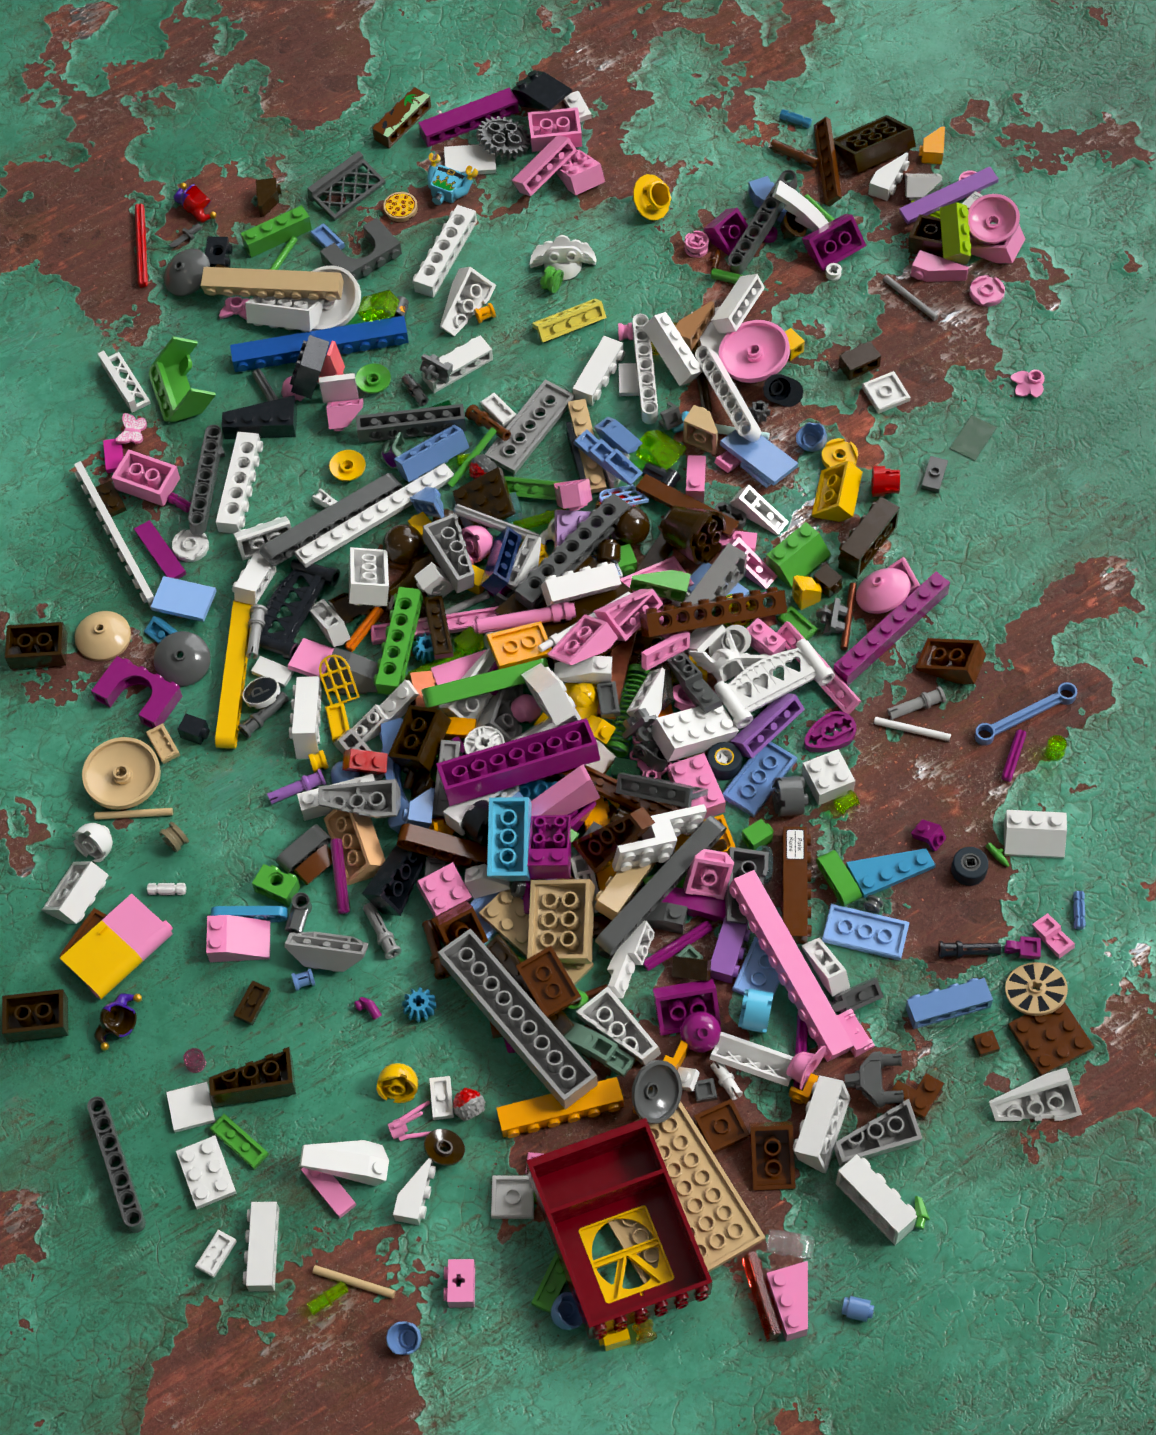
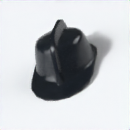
M773 374L764 381L763 392L765 397L771 402L791 407L798 404L803 398V387L800 382L782 374Z

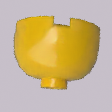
M401 1063L390 1064L380 1072L376 1090L385 1100L388 1097L395 1099L394 1103H406L413 1100L417 1093L418 1078L411 1067Z

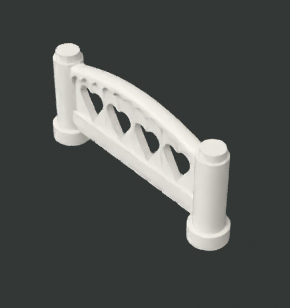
M801 639L796 643V649L768 656L746 668L730 683L727 684L724 681H720L714 686L716 694L734 718L733 723L738 729L746 727L753 721L751 712L814 679L820 686H824L834 679L835 673L831 668H827L809 641ZM795 658L799 659L800 672L787 667L785 664L792 662ZM777 667H782L784 669V680L771 676L769 672L775 671ZM762 675L767 676L768 689L754 684L753 680L759 679ZM745 684H750L752 687L751 698L738 693L736 689L739 687L743 688Z

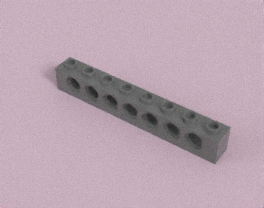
M614 493L609 498L606 497L601 505L594 509L589 517L577 526L573 533L567 535L565 541L560 546L558 545L554 548L548 558L546 557L541 561L540 566L536 570H532L524 582H520L516 586V600L529 610L536 609L545 600L540 585L549 576L544 575L560 577L565 572H574L597 549V545L614 532L613 524L617 525L620 517L630 509V504Z

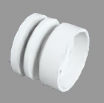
M490 726L477 727L470 731L465 738V753L470 754L505 743L499 730Z

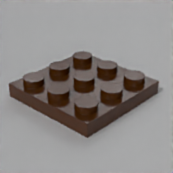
M1065 1002L1060 1008L1050 1014L1041 1016L1026 1014L1008 1023V1028L1039 1076L1053 1072L1094 1050V1045Z

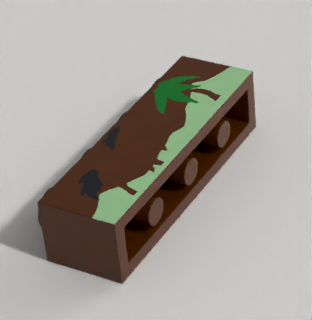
M416 87L407 92L405 97L400 102H397L373 126L374 140L390 149L431 108L430 95Z

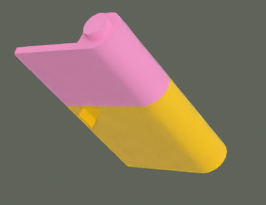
M131 893L63 954L60 960L83 980L92 993L101 1000L173 935L171 932L173 927L166 920L162 922Z

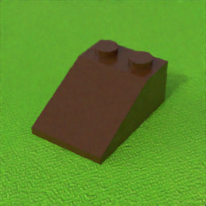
M927 638L915 668L918 671L957 684H975L986 653L979 640Z
M792 1122L749 1123L753 1190L795 1189Z

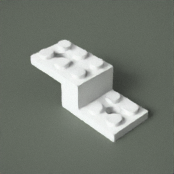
M705 805L651 816L655 823L642 835V841L617 847L612 863L614 872L619 870L628 871L633 867H646L654 862L663 863L668 861L673 854L677 842L676 837L684 833L693 834L703 823L707 812Z

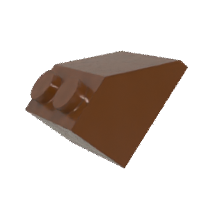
M467 901L431 919L444 946L450 944L469 929L476 934L483 944L489 941L473 906Z

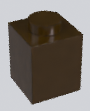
M827 564L813 575V580L815 583L820 584L822 593L828 598L833 594H837L842 588L843 577Z

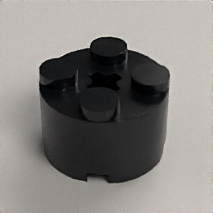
M479 800L473 804L475 807L471 811L469 809L466 811L461 826L465 831L464 833L482 846H488L489 802L487 800Z

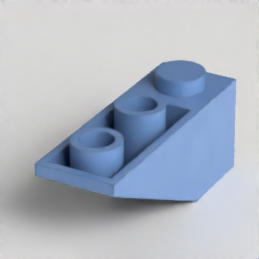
M768 176L750 181L748 184V194L754 205L758 208L761 207L774 186V183L770 181ZM783 209L777 221L782 222L787 210Z
M606 417L594 426L600 439L602 438L611 448H617L624 453H633L643 444L616 419Z

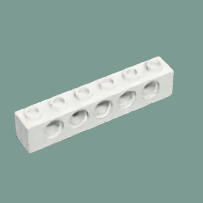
M457 205L454 211H451L448 222L444 223L442 232L436 237L433 248L429 249L426 260L422 261L418 274H415L412 283L414 284L415 292L434 298L477 223L475 210Z
M237 432L216 519L218 532L233 534L245 526L244 515L249 509L248 498L252 496V482L256 480L255 469L259 466L260 462L259 452L263 450V441H260L259 434Z

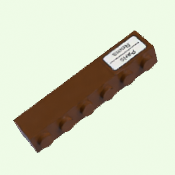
M783 826V922L796 944H806L807 938L811 937L812 926L808 925V919H811V906H808V900H811V888H807V882H811V870H807V864H811V852H807V846H811V834H807V827Z

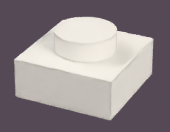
M679 1067L678 1073L682 1082V1090L693 1091L700 1074L697 1069Z

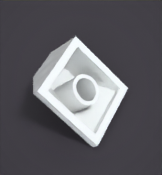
M905 173V196L909 197V200L915 201L919 200L920 197H925L942 180V176L940 174Z

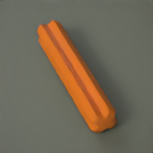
M374 607L350 637L351 639L346 642L345 648L350 652L355 650L370 631L371 626L382 616V608Z

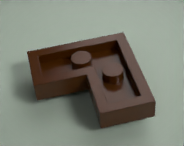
M926 1073L916 1090L897 1080L892 1091L903 1090L904 1101L909 1099L914 1115L924 1120L944 1083Z

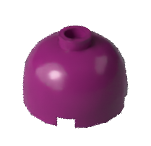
M695 1012L689 1014L683 1020L680 1026V1036L682 1041L688 1043V1049L704 1053L712 1050L719 1042L721 1027L713 1015L707 1012Z

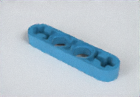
M215 906L211 908L210 916L231 915L270 922H285L288 917V909L283 906Z

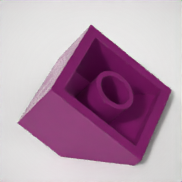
M738 207L723 211L703 230L711 243L729 256L747 229L748 224Z

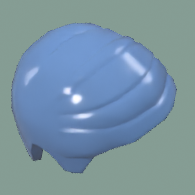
M806 423L797 432L796 442L806 451H819L827 442L826 430L820 423Z
M570 1292L559 1295L551 1308V1318L554 1324L563 1330L578 1328L583 1323L573 1295Z

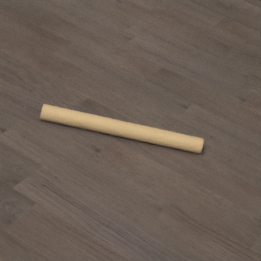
M173 808L95 812L94 818L95 820L171 816L173 815Z
M317 1265L313 1268V1274L392 1299L395 1296L396 1291Z

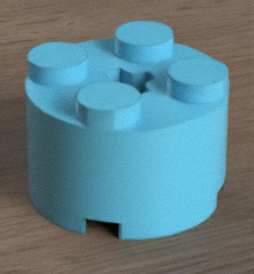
M750 988L749 990L745 989L738 1027L766 1033L774 993Z

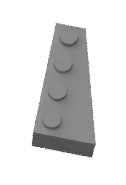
M454 513L424 525L423 540L456 593L474 587V570L466 550L457 514Z

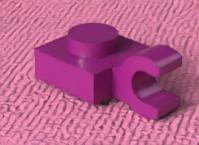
M1020 936L1019 942L1006 940L1004 953L1013 954L1019 952V958L1039 960L1041 957V938Z

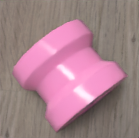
M632 322L626 325L618 323L619 341L624 339L633 340Z

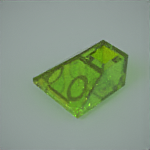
M659 430L647 431L639 439L643 444L636 450V456L667 470L687 450V447Z

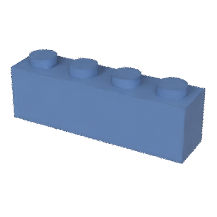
M454 424L399 455L394 460L401 477L410 482L415 481L422 474L432 471L438 465L447 463L452 457L462 454L469 448L463 429Z
M973 978L965 984L959 985L956 983L948 986L947 989H934L926 995H913L907 1000L905 1008L913 1029L991 1008L993 998L985 978L979 980L978 978Z

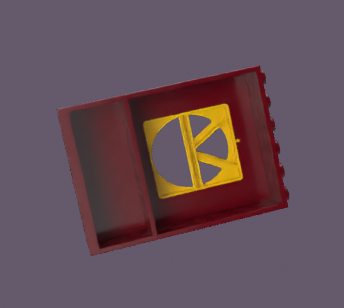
M646 1118L526 1160L527 1176L589 1340L595 1338V1340L602 1339L610 1331L620 1332L627 1329V1325L633 1323L639 1325L654 1315L661 1317L667 1314L670 1309L676 1308L679 1310L688 1306L689 1302L695 1300L701 1302L709 1298L708 1295H711L712 1279ZM629 1219L636 1221L646 1227L654 1237L648 1241L596 1260L592 1258V1245L596 1234L605 1224L613 1220ZM658 1247L659 1262L657 1268H653L637 1254ZM627 1258L646 1272L651 1279L642 1286L624 1289L622 1285ZM618 1261L614 1284H610L601 1277L597 1269Z

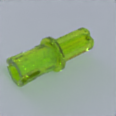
M340 1282L326 1292L323 1290L321 1295L306 1304L312 1314L315 1315L328 1305L332 1306V1302L348 1293L349 1290L344 1282Z

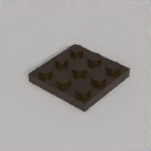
M499 466L452 491L456 505L465 506L502 521L516 514L503 471ZM460 516L463 528L471 525L482 526L485 529L490 528Z

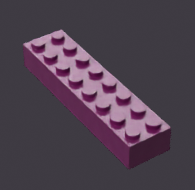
M587 718L443 761L436 765L449 806L567 771L583 764L586 765L599 761L600 755L596 739Z

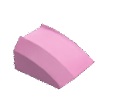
M708 849L700 851L695 855L688 869L683 884L685 894H697L724 900L734 861L726 852Z

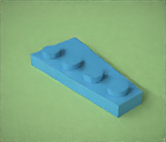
M925 848L846 862V867L858 885L863 898H866L868 895H873L934 869L935 863Z

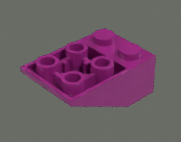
M571 815L531 816L527 864L530 879L570 878Z

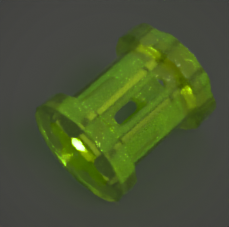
M852 790L847 791L846 795L833 801L836 809L842 815L846 813L847 809L860 804L857 795Z

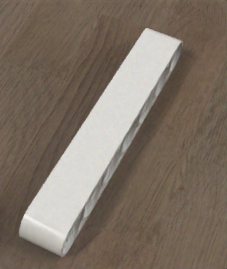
M637 314L633 317V340L641 417L644 423L653 424L658 419L657 394L651 340L643 329V326L649 320L646 315Z
M707 346L698 347L695 357L738 434L750 442H756L761 436V430L718 354Z

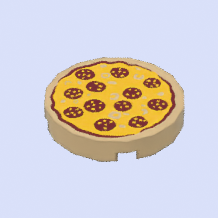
M406 192L393 193L384 202L385 215L390 220L396 222L408 221L409 218L416 215L418 210L417 200L413 195Z

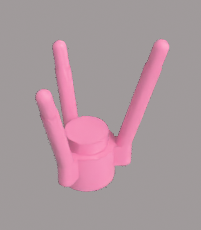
M426 1101L388 1124L393 1139L399 1138L401 1142L406 1139L426 1137L430 1133L405 1134V1132H408L406 1123L423 1115V1112L419 1111L428 1106L430 1101Z

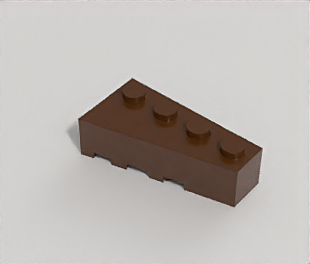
M642 807L572 842V845L594 873L597 874L613 863L618 846L637 841L655 821Z

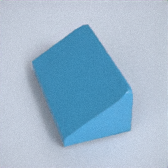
M155 616L152 617L144 630L157 643H160L166 636L178 632L162 618Z

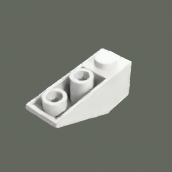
M908 153L901 155L875 172L869 183V195L888 201L890 195H894L896 184L901 182L903 171H907L909 167Z
M428 1158L398 1193L393 1212L395 1221L420 1225L421 1219H425L427 1207L424 1204L431 1194L430 1178L434 1179L436 1166H433L432 1159Z

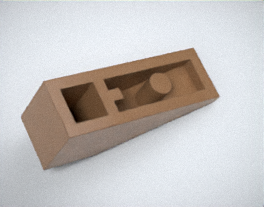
M714 302L707 303L679 320L675 326L690 351H692L715 315Z

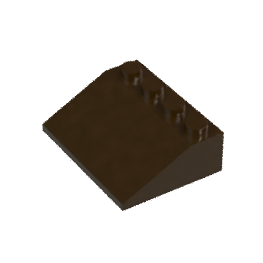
M888 115L833 139L836 152L849 168L858 173L865 172L872 166H878L881 162L894 159L896 155L907 153L910 149L916 147L913 128Z

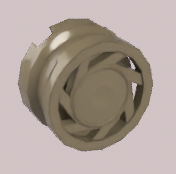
M170 822L168 824L169 827L162 829L159 834L160 836L164 835L162 838L168 846L173 847L172 850L177 853L183 843L187 844L189 840L175 823Z

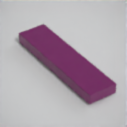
M150 520L134 528L135 533L166 577L179 579L186 575L185 569Z

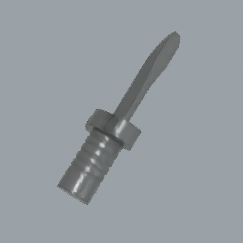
M197 223L189 230L183 228V235L170 243V247L180 245L187 238L193 240L195 238L194 234L202 229L200 224Z

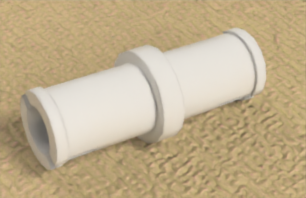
M713 1062L710 1067L718 1077L720 1086L725 1088L732 1100L737 1099L733 1091L736 1092L738 1097H741L743 1092L734 1081V1075L729 1073L724 1064L717 1062L720 1067L718 1069Z

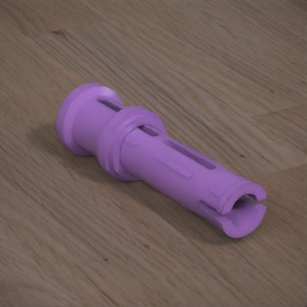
M318 769L317 772L308 776L303 775L301 780L267 793L271 804H274L302 791L312 790V788L322 784L326 785V781L321 770Z

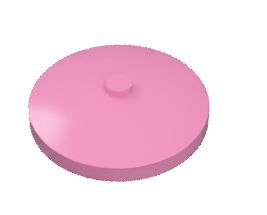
M752 320L742 323L736 332L727 333L724 336L719 347V358L730 377L746 383L761 382L771 375L779 373L786 365L790 355V344L784 330L778 325L765 320Z

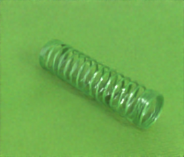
M631 664L628 667L626 675L628 680H625L627 685L624 684L626 690L622 692L624 695L621 696V706L619 707L628 709L629 705H623L621 702L628 704L632 702V700H624L623 696L630 699L635 697L634 695H626L624 691L635 695L637 693L634 692H638L627 689L625 686H630L637 690L641 687L629 684L627 681L642 685L647 675L634 674L631 670H640L647 674L650 672V670L646 671L640 664ZM620 709V712L629 715L625 710ZM617 716V717H616V718H619V717H620V718H622V719H624V720H626V718H630V717H627V716ZM612 719L611 725L614 724L616 728L622 731H626L625 727L615 725V723H620L624 725L622 723L623 721H618L616 719V722H614V719ZM614 731V733L623 736V732ZM612 735L610 739L628 742L629 745L626 746L621 742L609 739L605 747L616 757H626L629 753L628 747L631 746L632 736L629 737L630 740L628 741ZM610 746H616L622 748L625 751H618L611 748Z

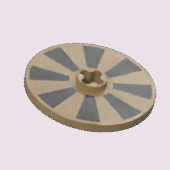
M1033 962L1021 965L1012 971L1007 978L1005 992L1009 1003L1016 1010L1027 1015L1041 1016L1050 1014L1062 1006L1066 1000L1068 988L1065 977L1058 969L1045 963Z

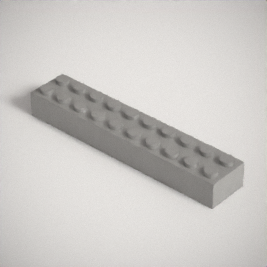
M471 929L438 952L440 963L564 1109H567L598 1085L597 1075Z

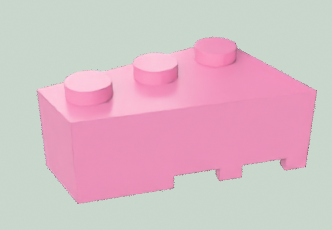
M589 479L554 483L557 505L563 509L569 508V511L580 510V508H584V506L588 505V502L592 501Z
M808 1261L766 1273V1283L786 1342L807 1336Z

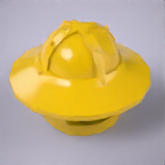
M646 174L640 177L634 185L633 201L639 213L648 220H659L668 212L671 201L669 187L655 175Z
M567 682L564 684L567 689L565 692L574 701L575 708L581 719L587 718L588 720L591 714L597 716L599 700L596 684L586 682Z

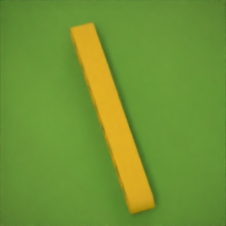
M235 599L232 606L217 720L216 748L236 749L238 742V725L241 718L248 658L246 657L250 634L248 621L251 619L252 613L250 608L252 605L235 601Z

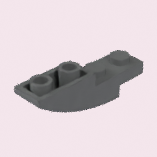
M684 652L667 659V663L677 681L696 707L699 706L706 714L722 706V700L705 682L702 672Z

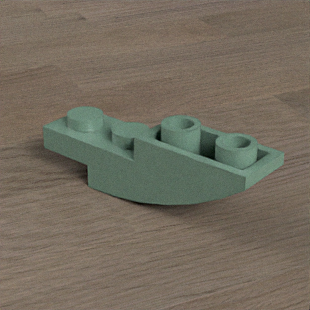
M571 1021L575 1026L564 1036L569 1044L586 1057L594 1058L617 1074L625 1077L636 1062L635 1058L618 1048V1044Z

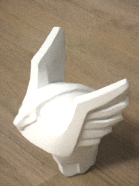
M729 630L727 631L729 649H718L712 657L705 651H689V654L693 657L692 660L697 663V666L712 673L717 682H725L745 670L742 666V658Z

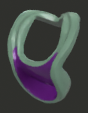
M401 432L395 436V439L387 441L381 450L384 462L392 469H398L394 458L402 454L395 446L396 444L403 445L405 443ZM392 444L390 449L387 451L388 445Z

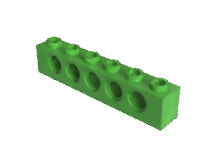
M399 587L398 594L394 595L393 603L395 606L394 610L390 611V626L386 627L387 639L382 644L383 655L378 660V674L374 676V686H376L380 694L391 695L404 681L423 603L421 589Z

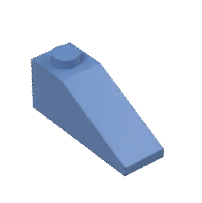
M426 486L410 497L418 514L424 512L428 516L444 517L443 503L440 499L441 494L436 488Z

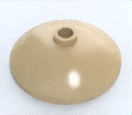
M100 611L87 616L80 622L75 632L77 649L84 657L94 661H107L119 656L126 650L131 640V629L126 619L120 614L111 611Z

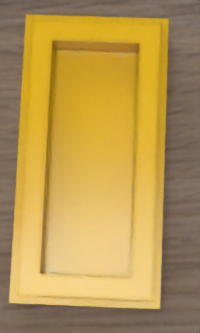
M344 703L325 707L333 742L350 729Z

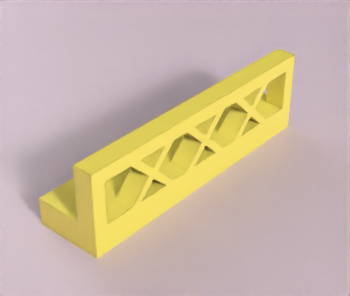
M592 299L533 322L532 326L538 331L541 342H546L607 317L602 301Z

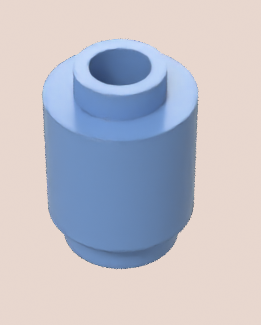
M850 1296V1298L845 1297L842 1314L847 1315L846 1318L867 1322L868 1318L872 1319L874 1306L870 1305L871 1300Z

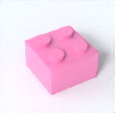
M453 862L417 881V887L434 917L464 901L469 902L472 898Z

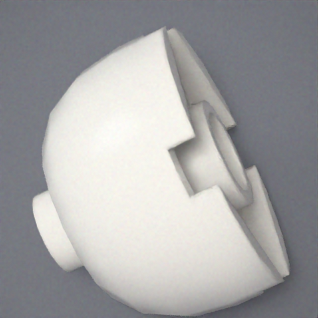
M88 823L80 827L73 834V837L75 836L76 838L73 842L78 851L85 857L88 854L95 858L94 862H101L112 849L113 840L109 829L104 825Z

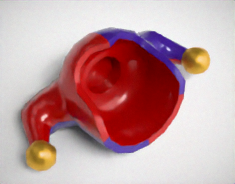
M186 183L180 184V188L173 197L176 203L181 204L184 210L192 213L200 223L216 218L217 215L214 211L210 214L204 213V209L210 204L211 200L195 184L187 188Z

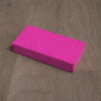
M116 439L103 440L106 472L113 473L124 458L123 445L116 443Z

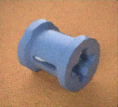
M311 968L303 973L291 974L296 991L304 986L316 985Z

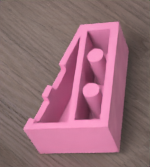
M640 589L593 612L598 619L609 624L617 635L618 641H626L641 627L639 613L646 612L645 609L657 608L658 610L663 603L653 589Z

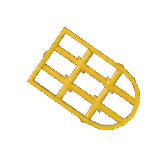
M336 654L325 657L320 663L319 674L330 706L347 703V701L359 698L360 696L346 659ZM334 657L338 669L330 670L327 658ZM337 657L344 661L345 667L341 668ZM323 662H325L328 671L322 674L321 670ZM348 669L351 682H345L342 670ZM337 672L340 674L343 683L339 686L335 685L332 674ZM323 677H330L333 688L327 689ZM352 684L357 695L351 698L347 686ZM337 689H345L348 699L341 701ZM329 692H335L338 703H332Z

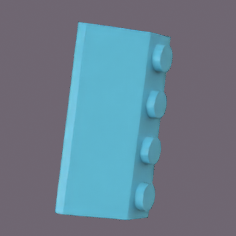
M529 797L489 798L487 877L507 881H530L527 864L532 803Z

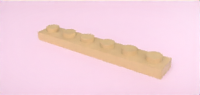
M586 399L569 401L568 408L575 438L577 439L586 429L594 435ZM578 448L586 479L590 481L591 493L606 490L607 486L602 467Z

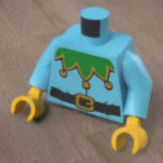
M430 153L429 160L431 165H429L427 180L428 187L431 189V195L433 196L432 201L436 205H441L443 201L454 203L457 199L467 195L473 182L472 178L478 175V170L474 168L471 173L472 166H467L466 174L440 164L437 167L436 164L440 162V156L437 154V158L432 160L433 153Z

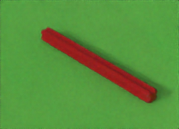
M140 203L135 205L138 284L142 288L148 286L145 208Z

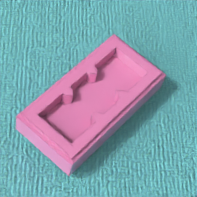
M735 531L730 539L721 535L719 543H722L720 548L724 549L729 542L740 537L755 552L757 533Z

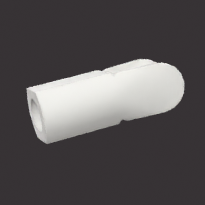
M319 489L318 493L311 497L316 504L324 508H328L338 502L322 489Z

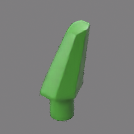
M915 1196L917 1216L915 1227L923 1230L925 1222L930 1220L923 1199Z

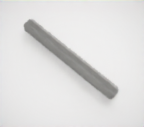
M459 504L455 505L453 513H456L458 516L501 532L508 526L520 534L523 540L527 534L540 537L535 532Z

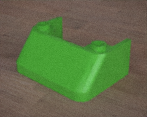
M173 336L150 367L149 377L163 419L167 422H176L202 414L216 396L214 392L190 388L186 374L192 368V361L189 355L197 346V341Z

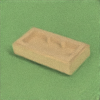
M163 724L146 732L163 764L180 756L178 749Z

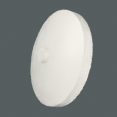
M323 266L313 270V272L341 273L344 283L341 300L329 301L324 299L319 323L312 331L346 325L355 316L361 302V290L357 280L349 271L339 266Z

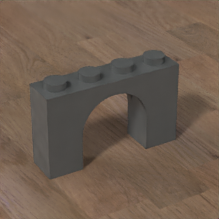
M375 218L363 225L365 238L375 248L370 255L359 259L350 258L335 243L322 249L320 254L325 266L342 267L349 271L358 281L374 270L383 267L389 261L398 258L402 254L401 245L382 222Z

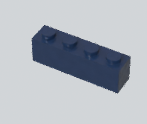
M508 526L494 539L481 582V586L494 595H497L509 583L522 538L520 534Z

